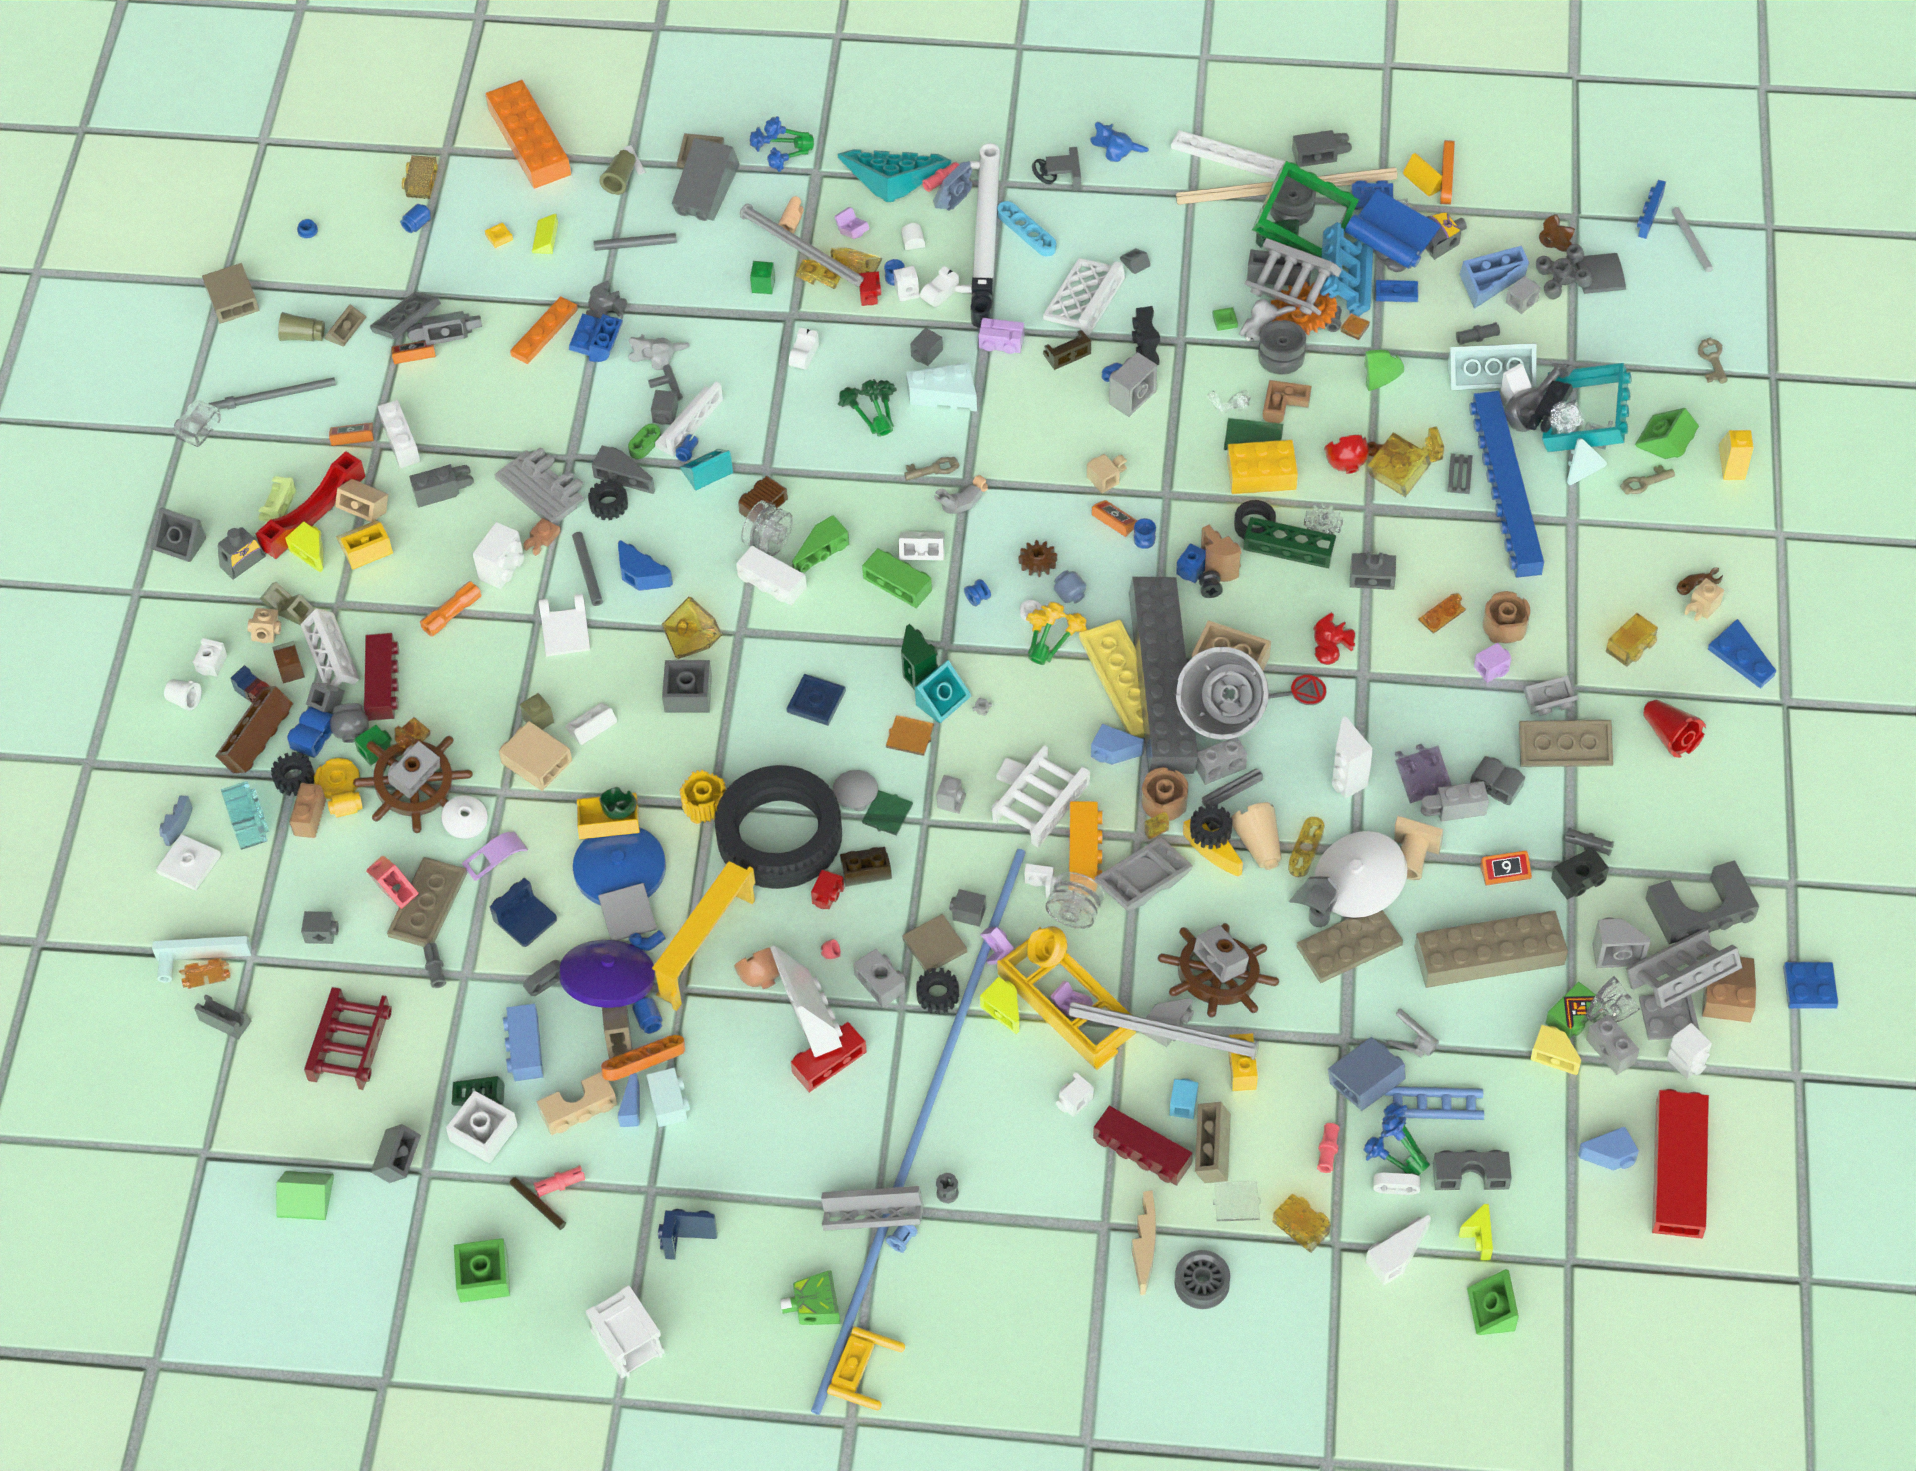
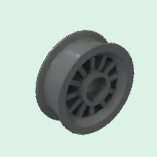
M1198 1250L1188 1253L1179 1261L1175 1270L1174 1284L1176 1293L1185 1304L1196 1309H1210L1219 1305L1229 1292L1230 1270L1227 1263L1222 1257L1211 1251ZM1205 1277L1208 1281L1199 1282L1197 1278Z

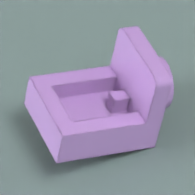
M851 207L846 208L834 217L840 234L852 239L861 237L864 232L870 229L866 221L856 218Z
M986 928L980 934L994 951L986 960L989 965L997 964L998 960H1002L1014 949L1007 940V935L1000 928Z
M1063 981L1051 995L1055 1007L1067 1016H1070L1069 1007L1071 1002L1089 1006L1093 1004L1091 997L1073 991L1067 981Z

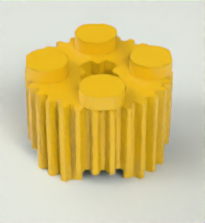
M703 769L700 772L696 770V773L692 772L688 780H684L685 783H682V787L679 789L682 809L687 817L690 816L691 822L699 824L702 821L704 823L706 821L711 822L712 819L715 820L717 805L726 791L725 782L717 775L714 776L713 773L709 774V772L703 771Z

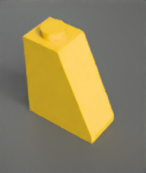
M1729 430L1720 441L1719 453L1723 480H1745L1754 448L1751 430Z

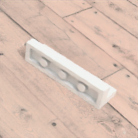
M715 382L710 388L705 386L655 442L656 448L674 456L676 449L682 445L685 437L688 434L693 435L723 401L721 384Z
M316 608L301 623V627L323 683H328L335 687H338L342 682L355 685L359 681V676L334 614ZM313 622H315L314 631L312 633L310 625ZM319 637L322 640L320 650L317 647ZM325 654L328 655L326 666L324 665ZM333 670L336 677L331 681L330 678Z

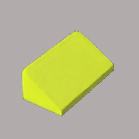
M557 214L549 215L537 221L532 253L553 254L558 227Z

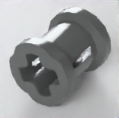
M951 1173L939 1175L936 1179L937 1198L947 1204L954 1202L959 1194L957 1188L958 1180Z

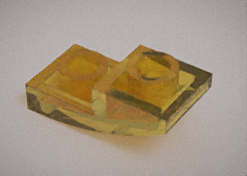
M806 259L802 260L795 276L812 285L817 280L833 289L836 288L841 276L820 263Z

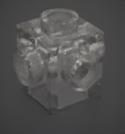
M1575 399L1568 403L1566 400L1556 403L1554 408L1551 409L1549 421L1553 429L1557 428L1558 433L1564 431L1567 434L1577 429L1576 426L1583 424L1584 418Z

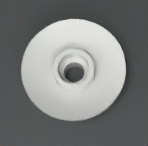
M471 796L452 798L445 804L441 814L445 830L452 836L461 839H469L479 835L486 827L488 819L485 806L478 799ZM466 811L469 815L462 816L461 812Z

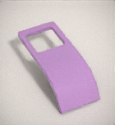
M506 832L491 840L462 864L471 877L477 881L510 855L520 851H527L528 849L515 832ZM483 853L491 865L476 875L468 864Z

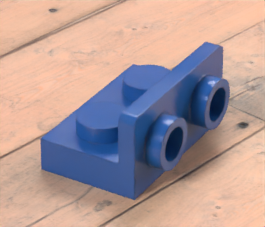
M1384 180L1376 181V183H1368L1367 181L1352 183L1350 193L1359 199L1355 210H1363L1377 190L1393 198V183H1388V181Z

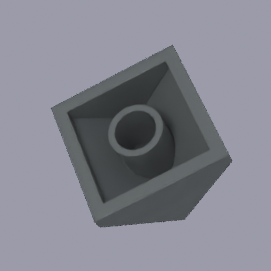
M161 507L151 549L191 562L206 540L201 521Z

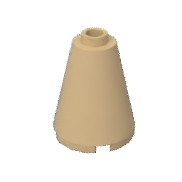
M1269 802L1258 803L1248 806V811L1241 814V811L1236 812L1231 816L1232 827L1259 867L1266 870L1277 867L1279 865L1278 862L1281 861V852L1273 804L1270 805Z

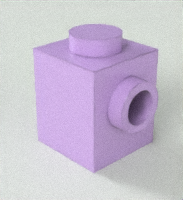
M1496 643L1476 654L1474 668L1488 683L1508 673L1511 655L1499 643Z

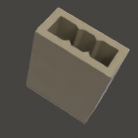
M242 263L202 275L206 291L220 324L259 311L256 297Z

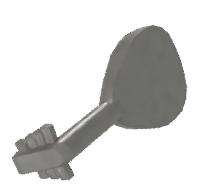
M1553 363L1554 369L1538 388L1525 389L1515 394L1509 400L1505 409V415L1512 428L1520 432L1530 430L1528 426L1532 414H1535V410L1542 400L1544 392L1548 389L1552 380L1555 381L1558 376L1560 378L1569 376L1573 370L1571 365Z

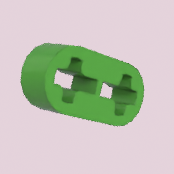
M645 425L630 440L628 449L632 458L642 459L656 446L655 442L661 436L658 425Z

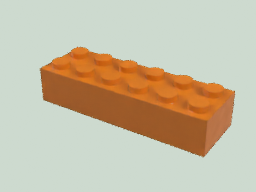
M523 80L485 93L489 112L534 189L571 175L567 155Z

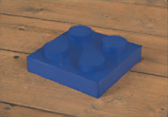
M1784 962L1783 971L1789 1009H1837L1838 997L1833 962Z

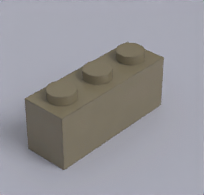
M1222 1102L1198 1104L1195 1172L1204 1183L1228 1181L1231 1114Z

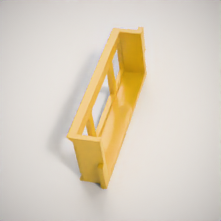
M729 861L652 967L655 970L659 989L655 995L671 1003L673 1010L677 1011L682 1005L677 980L678 976L735 896L750 904L755 902L753 868L749 867L746 870Z
M1027 939L1002 960L997 961L998 975L1004 981H1010L1016 987L1017 993L1089 1064L1098 1070L1118 1054L1116 1049L1135 1035L1136 1031L1119 1027L1099 1044L1095 1045L1078 1029L1087 1021L1086 1019L1076 1018L1071 1022L1033 985L1057 965L1049 968L1041 967L1028 978H1025L1014 967L1028 956L1029 939ZM1066 953L1060 964L1098 1000L1092 1005L1093 1007H1106L1111 1011L1132 1015Z

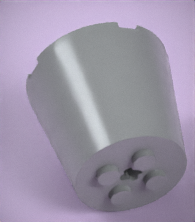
M1214 647L1195 655L1182 669L1177 685V705L1185 722L1199 734L1213 739H1232L1250 731L1262 718L1268 703V683L1262 668L1251 656L1235 648ZM1228 689L1235 690L1234 699L1226 697Z

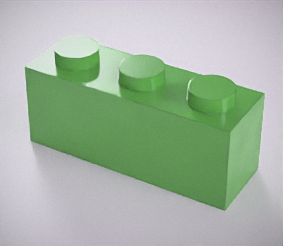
M879 548L862 565L863 579L916 609L932 591L931 577L928 574L914 569L909 563L902 562L891 553L884 552Z

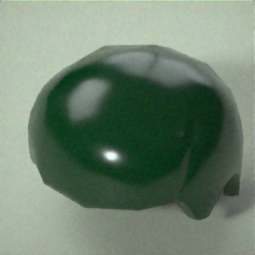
M619 787L606 790L599 798L604 815L611 819L627 818L634 812L637 804L636 798L630 790L627 793H623Z

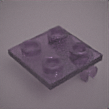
M1422 744L1416 745V750L1418 749L1419 752L1409 756L1404 755L1401 751L1395 752V756L1399 758L1395 761L1410 804L1420 801L1426 796L1437 795L1438 787L1452 786L1439 746L1428 749Z

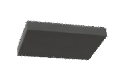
M415 291L370 325V329L375 334L396 339L439 306L441 302L437 297Z

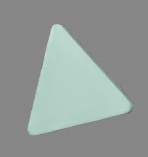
M1581 438L1577 440L1575 450H1571V453L1574 455L1572 461L1568 462V465L1571 467L1567 484L1572 485L1607 465V462Z

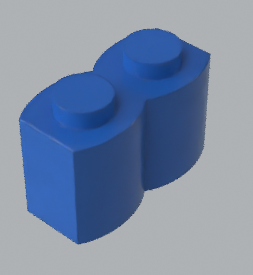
M309 707L306 712L304 711L300 715L299 724L288 733L287 739L290 749L315 758L323 748L325 741L332 734L330 719L333 714L313 707Z

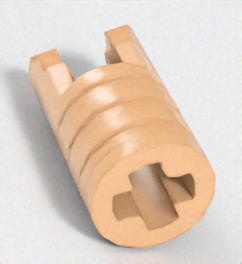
M797 196L790 199L778 225L793 234L804 212L803 206H800L801 200Z

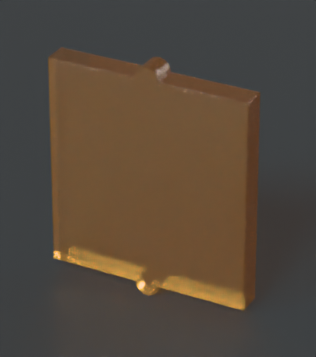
M896 715L893 726L889 729L886 748L924 756L928 743L931 742L934 723Z

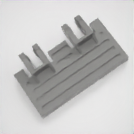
M539 448L532 453L526 450L494 474L495 479L540 518H544L556 525L577 509V505L584 500V497L577 492L581 489L583 482L580 479L572 481L574 474L570 471L559 477L550 470L549 467L552 466L555 459L550 455L544 458L546 453L543 448Z

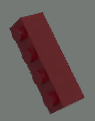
M392 633L365 635L364 710L368 721L395 719V710H398L399 707L398 697L395 696V691H399L398 678H395V673H399V663L396 660V655H399V643L394 641Z
M1110 1105L1094 1126L1093 1139L1099 1145L1113 1149L1120 1157L1134 1161L1141 1169L1157 1174L1166 1183L1171 1182L1177 1186L1192 1164L1193 1152Z

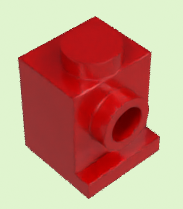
M879 271L858 273L863 277V282L859 286L861 306L878 304L877 296H881Z
M821 870L811 891L812 904L820 909H830L832 903L837 902L840 892H843L845 889L843 876Z

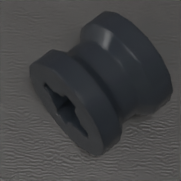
M1207 571L1199 576L1198 580L1200 586H1202L1201 595L1203 597L1215 598L1221 595L1223 588L1218 572Z

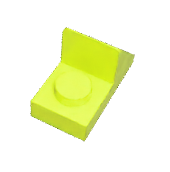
M1483 1204L1461 1226L1459 1232L1460 1238L1475 1237V1250L1480 1251V1260H1491L1493 1251L1489 1204Z

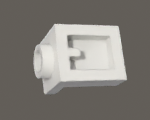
M1026 864L1025 883L1037 887L1046 886V898H1051L1052 890L1056 891L1058 877L1054 876V867Z

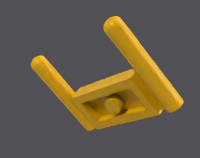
M854 1326L833 1375L832 1382L828 1387L827 1394L874 1410H880L882 1406L881 1401L856 1393V1390L875 1344L898 1352L905 1350V1344Z

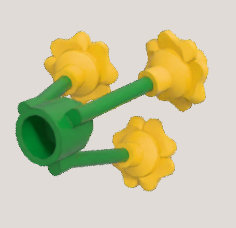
M1051 601L1047 606H1041L1043 610L1034 609L1032 613H1028L1025 619L1033 625L1032 631L1034 632L1031 647L1028 651V659L1039 665H1044L1046 661L1050 663L1053 655L1075 631H1087L1085 617L1079 613H1074L1073 615L1065 614L1063 612V605ZM1065 617L1068 623V627L1065 630L1066 633L1049 652V646L1044 643L1050 627L1054 625L1056 619ZM1046 626L1040 642H1037L1038 633L1041 632L1042 627Z

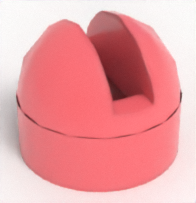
M835 939L826 941L821 946V950H823L821 955L824 958L835 959L840 956V946Z

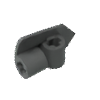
M1309 877L1289 902L1309 906L1310 923L1315 927H1324L1329 923L1331 910L1336 904L1338 887L1330 877Z

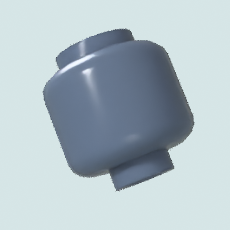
M1066 570L1055 578L1054 591L1064 603L1074 602L1076 604L1085 597L1086 583L1077 572Z

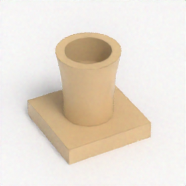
M1398 816L1395 823L1394 841L1402 844L1400 849L1407 862L1406 879L1420 880L1422 878L1426 852L1438 855L1440 853L1443 829Z

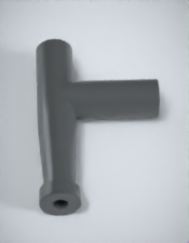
M669 364L663 366L664 376L648 380L650 388L668 383L671 390L677 393V400H682L683 396L680 393L676 378Z

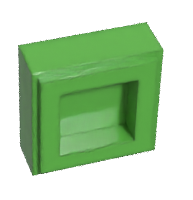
M1233 307L1213 310L1212 316L1217 331L1238 328Z

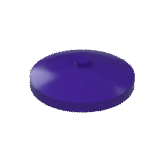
M595 940L580 944L565 954L560 963L559 979L563 989L577 1001L595 1007L615 1008L633 1004L644 998L653 987L655 970L652 969L654 964L651 958L638 947L616 940Z

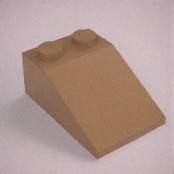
M1740 957L1741 969L1704 987L1702 1017L1751 1023L1756 1003L1754 958Z

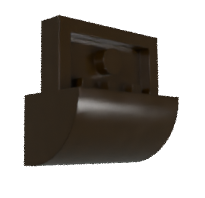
M873 847L867 850L849 851L840 854L845 887L892 879L891 865L885 847Z

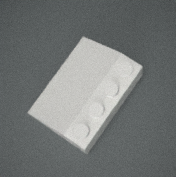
M776 946L770 947L788 998L814 1056L817 1057L842 1047L839 1037L842 1036L838 1022H832L836 1019L831 1007H825L829 1004L824 992H818L822 989L817 977L812 978L806 967Z

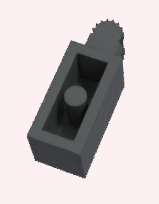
M1333 130L1293 136L1292 151L1296 164L1299 167L1337 162V156L1350 152L1352 145L1348 142L1349 136L1347 133L1334 134Z

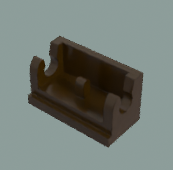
M1083 330L1077 331L1079 335L1075 339L1055 348H1052L1049 344L1044 346L1046 350L1043 351V355L1054 370L1091 354V339L1087 337Z

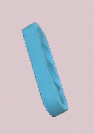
M1004 201L998 205V218L1042 256L1048 257L1055 254L1056 240L1014 203ZM1021 220L1024 221L1025 224L1019 226L1016 225L1015 222ZM1031 232H1036L1039 235L1036 237H1030L1028 234Z

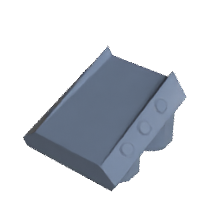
M970 161L962 162L943 180L933 199L935 208L950 211L967 197L973 186L972 181L969 180L972 173Z

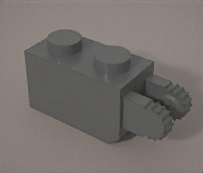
M451 464L410 475L409 478L418 508L455 498L459 494V489L471 486L474 483V479L471 475H468L471 473L470 467L462 465L452 468Z

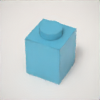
M1174 1079L1170 1102V1116L1194 1119L1198 1082H1193L1190 1079Z

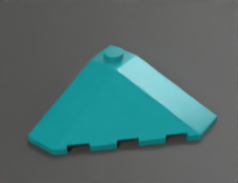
M859 149L838 153L840 161L875 196L883 199L885 202H894L895 199L906 196L919 187L924 179L931 177L937 170L944 169L951 164L950 159L940 154H931L929 157L924 155L918 156V153L902 152V155L890 154V151L874 150V154L869 152L861 153Z

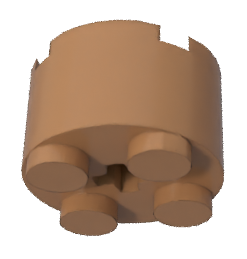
M1503 591L1494 594L1486 603L1483 618V629L1489 636L1490 641L1493 643L1521 641L1528 628L1530 617L1529 603L1526 599L1518 597L1517 593Z
M1157 768L1149 772L1142 784L1141 803L1145 813L1153 818L1154 821L1158 818V823L1174 820L1186 812L1188 782L1184 775L1176 770L1175 772L1170 771L1168 768Z

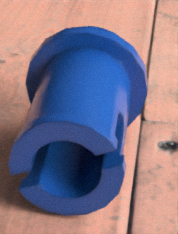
M688 434L682 445L676 449V457L680 461L686 462L691 459L692 451L699 442L696 436L690 441L692 435Z

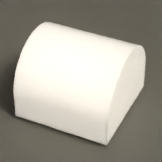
M910 223L902 228L901 235L905 250L925 247L922 228L919 224Z

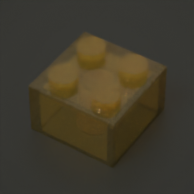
M1393 432L1368 464V469L1372 478L1406 498L1431 463L1429 453Z

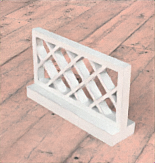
M1079 258L1043 314V319L1080 328L1086 335L1090 336L1125 279L1123 264L1114 262L1111 266ZM1082 266L1090 268V270L1085 272H1079ZM1102 271L1108 272L1107 275L1099 278L1097 276V273ZM1094 275L1095 279L1084 282L1083 278ZM1080 280L1081 284L1070 287L1072 282ZM1099 285L1098 289L1089 292V287ZM1085 290V294L1075 297V292ZM1071 294V299L1061 301L1062 297ZM1090 299V302L1086 305L1080 306L1078 303ZM1076 304L1077 308L1066 311L1065 307ZM1062 309L1063 313L1058 315L1052 314L1053 311ZM1078 313L1081 314L1079 320L1070 319V316Z

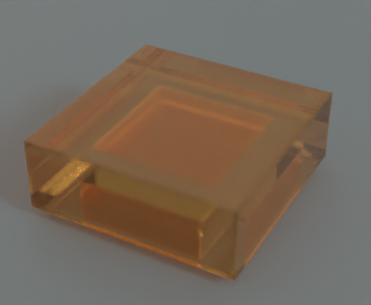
M1350 314L1342 325L1341 332L1360 340L1368 329L1370 322Z

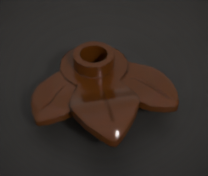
M1557 214L1546 218L1543 223L1544 229L1539 234L1541 244L1547 248H1556L1559 251L1566 252L1567 248L1572 245L1570 240L1574 235L1575 228L1560 226Z

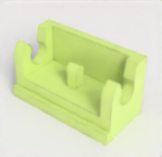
M273 477L272 481L275 483L272 484L265 505L259 508V512H261L258 516L260 521L268 522L270 519L279 518L287 514L296 493L293 478Z

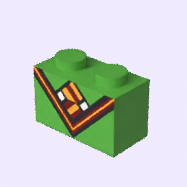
M1578 982L1548 1011L1546 1024L1565 1032L1569 1039L1573 1035L1578 1036L1585 1028V1023L1589 1019L1593 1021L1601 1011L1599 1009L1601 998Z

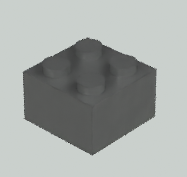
M665 660L662 692L665 713H710L712 684L710 660Z

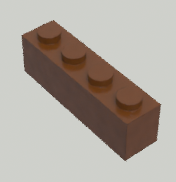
M276 686L263 687L215 757L232 773H246L253 767L256 757L264 751L265 744L269 738L277 732L278 725L289 715V710L293 703Z

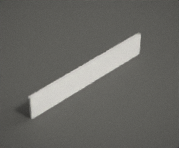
M631 145L624 147L625 150L634 154L636 158L634 167L638 175L646 173Z

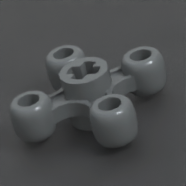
M1570 245L1566 251V258H1560L1555 262L1548 256H1541L1536 260V268L1540 274L1554 275L1553 279L1544 285V292L1549 299L1559 298L1562 293V285H1569L1573 281L1583 288L1592 284L1593 277L1588 269H1575L1576 263L1584 259V251L1580 245Z

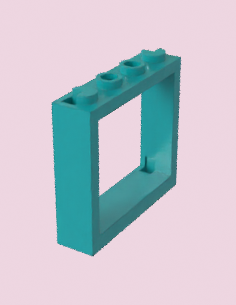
M1624 363L1573 369L1569 376L1564 378L1558 376L1555 381L1572 384L1573 388L1618 383L1615 427L1557 434L1558 417L1547 433L1543 432L1542 435L1547 452L1575 449L1577 440L1580 438L1590 447L1624 443L1625 434H1628L1626 417H1629V407L1627 401L1631 397L1628 384L1632 382L1631 372H1627Z

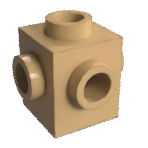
M255 609L253 618L248 620V632H251L252 641L274 643L276 635H280L281 632L278 610Z

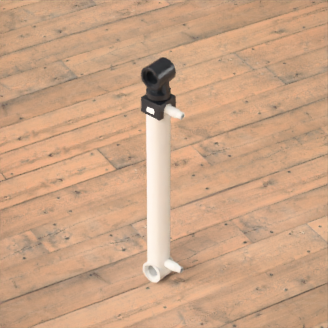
M992 143L985 144L980 148V161H970L972 169H979L972 285L955 286L956 292L972 293L970 306L971 323L977 328L981 327L982 318L992 319L1000 149Z

